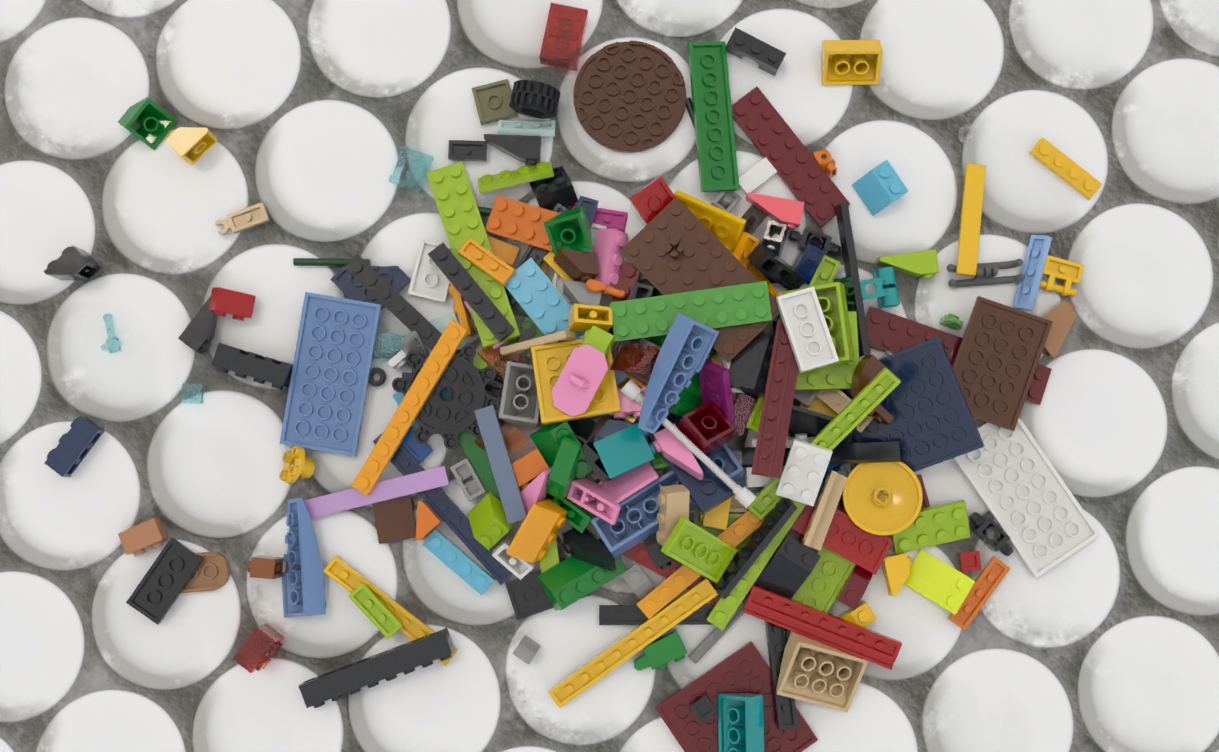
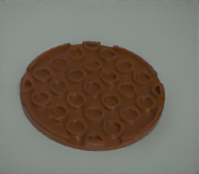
M640 41L615 42L604 46L586 60L577 75L574 85V107L581 126L598 144L617 152H643L663 143L678 127L686 106L685 82L676 64L661 49Z

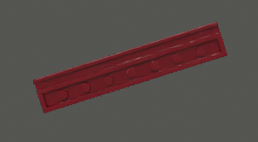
M782 320L777 321L751 474L777 479L781 477L799 370Z

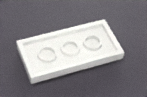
M814 287L776 297L775 300L800 373L837 363L839 359Z

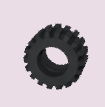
M518 80L514 82L509 106L514 111L529 117L540 119L553 118L556 116L560 91L543 82Z

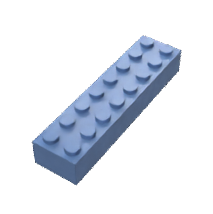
M726 444L709 453L718 467L734 483L744 478L743 467ZM672 470L618 503L621 509L615 525L608 523L598 516L590 520L593 529L614 558L659 531L657 521L659 504L657 498L658 494H660V487L681 484ZM691 497L689 499V511L697 507Z

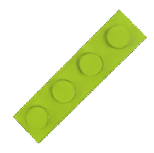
M540 162L537 165L530 167L522 166L513 171L504 170L499 174L484 175L478 178L479 192L484 193L554 177L552 162Z

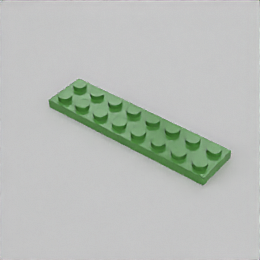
M767 281L610 303L615 342L665 336L668 334L678 312L712 329L772 321Z

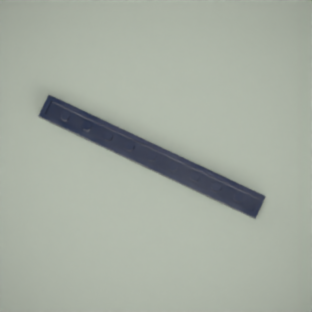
M380 434V435L373 441V443H374L375 445H376V443L378 442V440H379V438L381 437L382 434ZM400 444L390 460L403 476L425 471L403 445ZM441 487L418 492L500 585L513 575L512 572L492 556L494 547L487 550L474 538L468 517Z

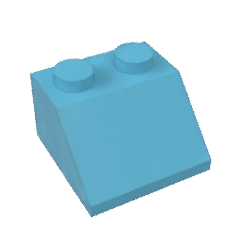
M888 160L882 162L852 184V187L872 216L908 192V189Z

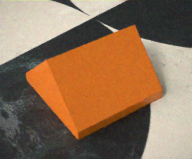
M424 500L418 501L416 540L420 541L428 537L444 522Z

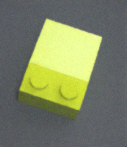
M920 549L912 562V567H910L911 573L904 585L949 613L956 615L976 581Z

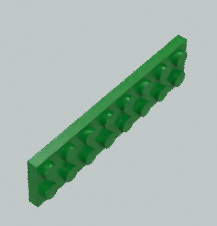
M725 41L689 42L687 50L701 192L738 191L739 178Z

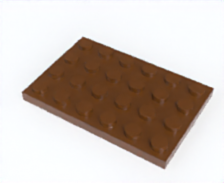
M977 296L952 365L973 418L1010 431L1015 430L1053 321Z

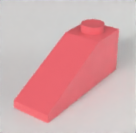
M747 193L746 201L775 222L787 224L790 230H794L795 227L799 228L801 225L804 202Z

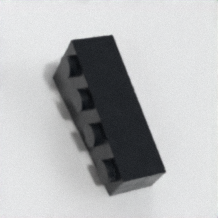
M218 343L212 365L217 366V371L228 374V371L231 370L236 372L235 376L246 379L247 376L254 377V382L265 384V381L271 382V387L283 390V387L289 388L293 365L221 343Z

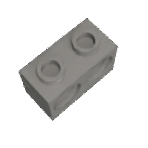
M468 458L450 467L468 501H472L486 493Z

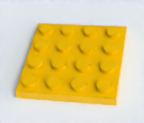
M577 339L531 347L542 425L621 412L611 349L606 356L608 370L586 412L571 417L554 406L551 392L573 349L577 348V346L581 347L584 340Z

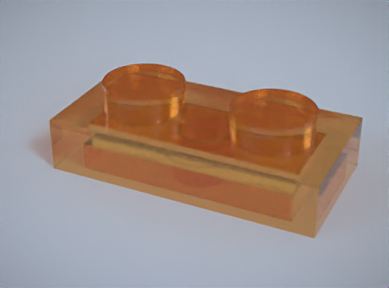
M492 346L485 349L482 347L477 354L490 367H493L497 375L504 381L507 361H513L508 356L500 354V348L494 350Z

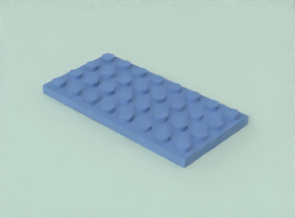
M305 292L279 444L357 456L382 305Z

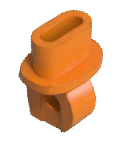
M823 149L813 152V157L819 166L830 177H834L837 174V168L835 167V160L831 159L829 151Z

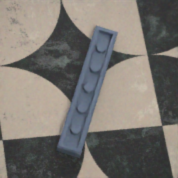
M491 405L475 410L476 419L508 524L524 520L527 512L495 407Z

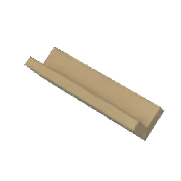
M832 470L828 471L801 544L819 551L821 550L848 477L837 474V472Z

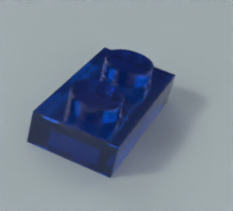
M808 242L795 267V270L807 279L804 282L807 285L811 282L826 253V249L811 242Z

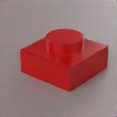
M979 551L958 552L960 572L982 570Z

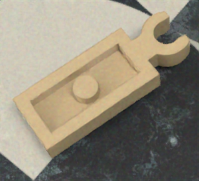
M261 202L226 215L227 221L218 220L215 222V225H224V229L218 232L219 235L223 236L228 234L230 230L236 234L269 222L270 219L264 203Z

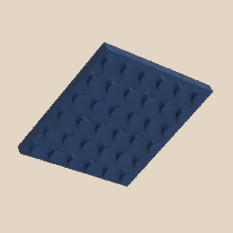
M940 336L879 360L901 380V383L880 402L894 419L889 424H879L872 420L862 433L855 429L852 435L856 443L899 441L900 461L913 472L985 446ZM839 389L853 400L851 389Z

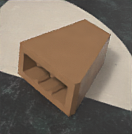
M1066 300L1058 302L1041 316V318L1053 321L1042 351L1047 359L1057 356L1077 316L1074 306Z

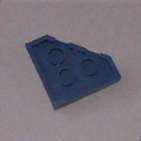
M345 266L330 279L349 299L380 304L382 309L385 307L344 268ZM371 266L398 293L411 282V279L398 266Z

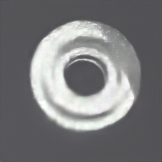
M965 125L958 131V138L964 144H971L977 138V131L973 126ZM964 133H969L970 138H966L964 136Z

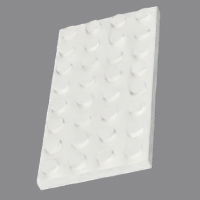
M1020 417L1014 431L987 422L978 427V431L985 446L953 458L1000 528L1010 537L1009 541L1035 578H1038L1100 535Z

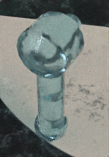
M109 313L105 314L103 319L105 320L108 339L105 344L101 345V349L103 351L107 350L110 353L121 351L122 344L116 337L113 317Z

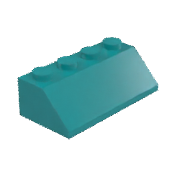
M751 693L718 694L719 752H764L763 695Z

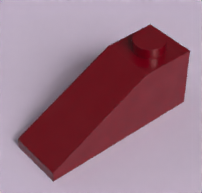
M855 565L836 599L855 610L873 574Z

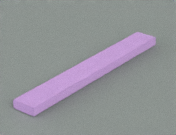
M446 466L377 482L369 496L352 488L304 500V504L310 519L447 486L450 485Z

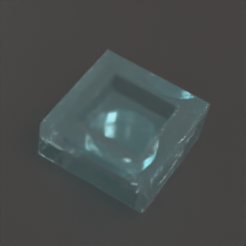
M182 384V403L203 404L204 384Z

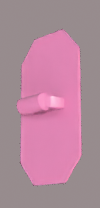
M588 344L573 349L551 392L556 408L571 417L586 412L608 370L604 353Z

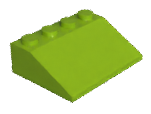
M834 282L812 286L816 291L839 359L837 363L830 365L855 362L844 284ZM806 288L783 291L782 295L803 290Z

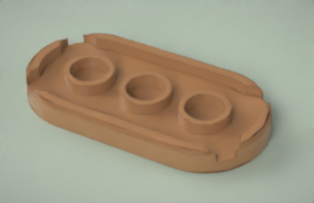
M218 552L196 553L204 558V561L182 593L213 591L223 587L229 580L231 573L228 560Z

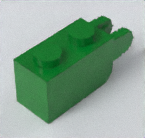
M677 629L644 647L645 654L633 661L634 668L640 671L651 666L652 670L656 668L659 671L667 667V663L672 660L677 662L684 659V654L688 652Z

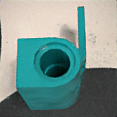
M893 267L876 269L872 272L873 279L860 281L862 299L878 298L879 309L900 305ZM867 284L875 286L876 291L874 294L866 293L865 286Z

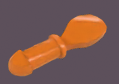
M589 279L585 283L586 288L591 292L604 291V294H609L619 299L624 298L626 295L623 290L610 287L609 285L605 286L597 280Z

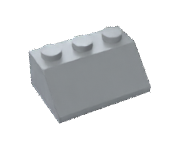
M507 361L498 418L515 426L535 429L538 424L540 408L534 366Z

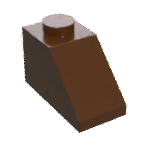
M562 249L553 257L554 262L573 281L586 283L587 280H594L599 275L597 253Z

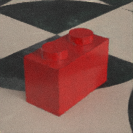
M213 287L208 310L214 311L216 316L226 317V314L232 315L234 320L244 321V318H252L256 296Z

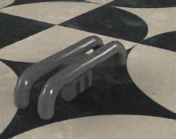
M1023 260L977 263L974 279H950L948 286L960 288L1021 282L1025 279L1023 274L1004 277L994 276L998 275V269L1022 266ZM949 264L946 268L947 271L956 273V265Z

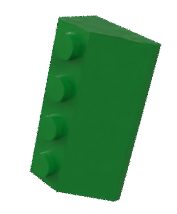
M570 556L539 574L537 578L555 611L563 610L627 570L619 556L614 558L617 569L615 571H610Z

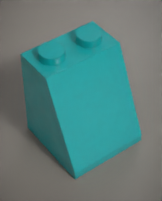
M639 423L593 443L610 479L656 458L655 454L657 451L653 442L649 443L646 437L649 436V433L638 428Z

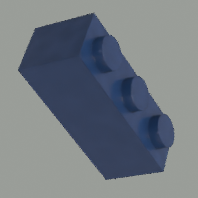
M80 416L71 423V429L68 433L63 434L59 439L58 446L47 455L48 459L44 464L62 477H70L105 431L87 417Z

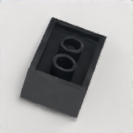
M786 535L754 585L791 599L811 574L821 556L791 536Z

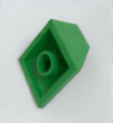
M148 97L129 107L118 121L121 126L153 150L156 149L177 122L175 118Z
M584 206L565 211L544 222L555 255L562 249L583 252L593 249L591 226Z

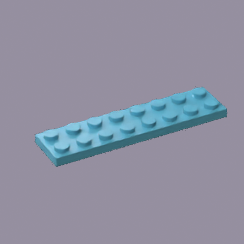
M530 258L516 269V272L505 287L544 335L564 330L568 331V312L572 307L535 261ZM575 332V340L583 339L585 332ZM612 357L616 385L618 386L628 376Z

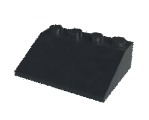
M793 405L788 433L791 434L790 436L807 434V437H815L835 417ZM856 427L839 444L848 443Z

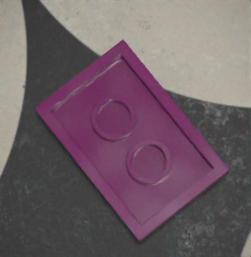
M706 360L698 373L702 405L712 400L732 423L735 421L729 369Z

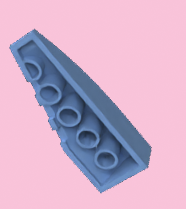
M678 312L654 364L646 388L638 428L652 434L657 431L668 416V409L671 405L678 402L680 399L679 394L684 387H689L691 384L690 379L695 372L699 373L719 334L718 331Z
M303 499L288 500L286 519L289 531L285 535V543L288 544L287 554H284L283 562H286V572H282L284 618L326 614L325 582L316 534Z

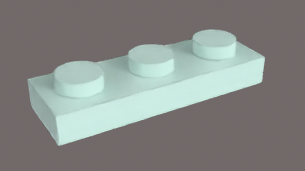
M499 120L498 135L555 137L556 123L555 120Z

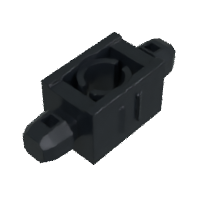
M806 228L802 231V234L794 230L789 233L788 240L795 244L796 242L799 243L797 250L822 257L823 254L827 255V252L833 256H838L841 247L835 243L830 244L831 236ZM816 239L820 246L812 247L809 240Z
M973 512L968 517L969 521L976 525L972 531L991 551L997 552L999 550L1005 556H1009L1013 552L1011 545L1006 543L1010 537L990 517L983 518L976 512ZM984 529H992L994 531V538L998 539H989L987 537L988 531Z

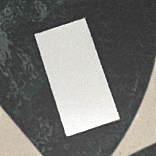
M765 157L739 177V186L746 195L748 192L752 193L775 175L777 170Z

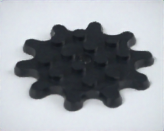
M436 339V340L433 342V349H434V347H435V345L437 344V342H438L439 339ZM467 344L458 354H454L416 417L415 421L418 424V431L416 432L415 439L418 443L425 444L432 435L439 434L443 437L445 447L449 450H454L458 447V436L462 431H469L477 438L482 437L475 410L494 405L495 410L499 408V399L488 395L485 390L486 384L495 379L496 370L490 366L483 369H478L474 366L473 359L476 355V349L473 345ZM415 351L409 352L406 356V361L412 368L411 375L408 378H395L392 382V388L406 395L428 358H423ZM446 388L452 394L448 400L442 397V391Z

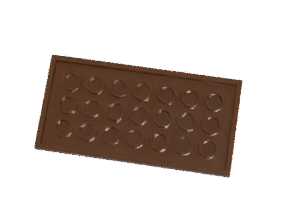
M677 197L620 250L662 295L759 282ZM769 292L773 321L780 312L775 297ZM772 321L716 328L714 330L718 331L719 334L712 347L729 363Z

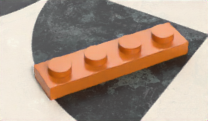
M992 556L976 578V582L956 615L950 614L948 619L965 631L1010 570V567L995 556Z

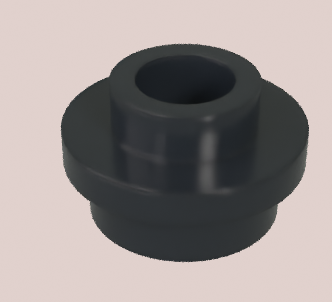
M378 367L372 368L369 383L375 387L382 386L387 378L385 371ZM375 374H380L378 381L374 380Z

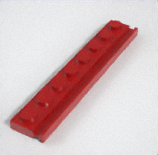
M754 584L743 609V612L890 670H892L902 646L901 641Z

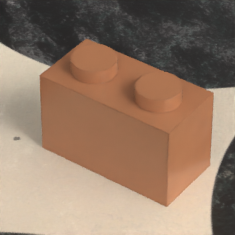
M152 518L118 533L126 555L134 554V557L145 553V549L148 547L154 549L162 546L163 541L168 539L160 518Z

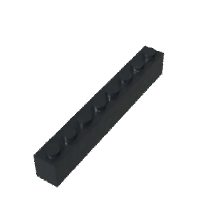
M445 628L306 680L299 685V689L306 707L313 706L318 708L324 705L327 700L331 699L333 702L343 698V694L348 692L352 695L360 692L364 686L371 688L378 685L380 680H393L397 677L396 674L404 672V675L415 671V667L422 665V668L430 666L436 659L440 658V661L452 657L451 654L455 651V647L448 629Z

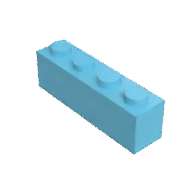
M435 529L422 544L480 595H483L496 580L438 529Z

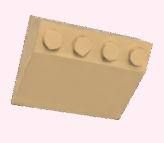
M791 631L784 648L776 694L848 712L869 661Z

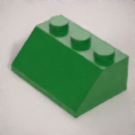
M567 421L549 423L530 435L549 468L554 464L564 437L580 444ZM581 447L576 480L593 471L586 459L583 447Z

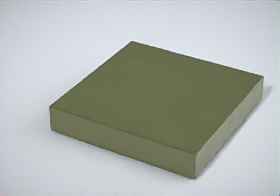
M508 79L472 88L481 126L518 116L517 112L509 106L512 92Z

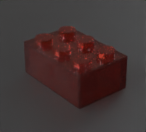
M551 3L539 56L540 64L577 71L588 22V10Z

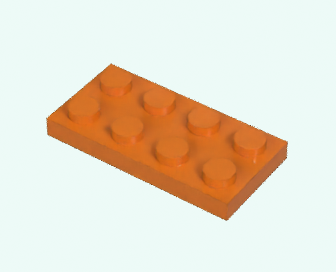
M497 195L485 231L553 252L544 222L561 213Z

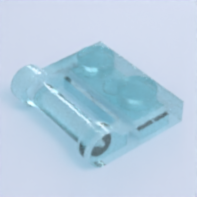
M401 145L399 150L401 153L396 167L388 181L421 193L427 178L426 173L429 172L434 158ZM408 155L412 156L405 179L402 180L400 175Z

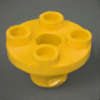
M294 446L290 451L284 453L282 459L284 465L279 478L285 483L293 484L299 476L303 480L313 475L315 463L312 461V458L305 457L303 447Z

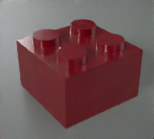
M712 400L683 415L677 426L678 430L689 441L691 440L704 455L728 443L736 430Z

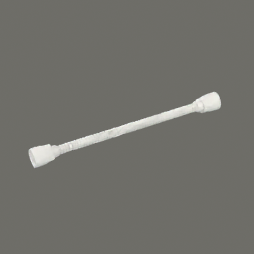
M630 380L620 391L631 401L635 400L642 405L644 395L641 393L642 390L636 383ZM665 418L662 422L663 426L665 425L668 431L674 434L685 447L689 448L700 461L704 462L715 475L719 476L732 489V492L735 494L734 497L739 503L747 508L755 500L756 496L745 486L742 488L734 483L721 468L719 469L706 454L704 455L691 440L689 441L676 426L674 427Z

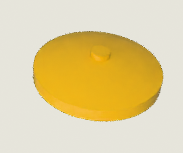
M901 461L860 463L849 474L843 489V504L847 515L857 527L873 535L888 536L905 530L915 521L922 506L923 494L921 484L915 473Z

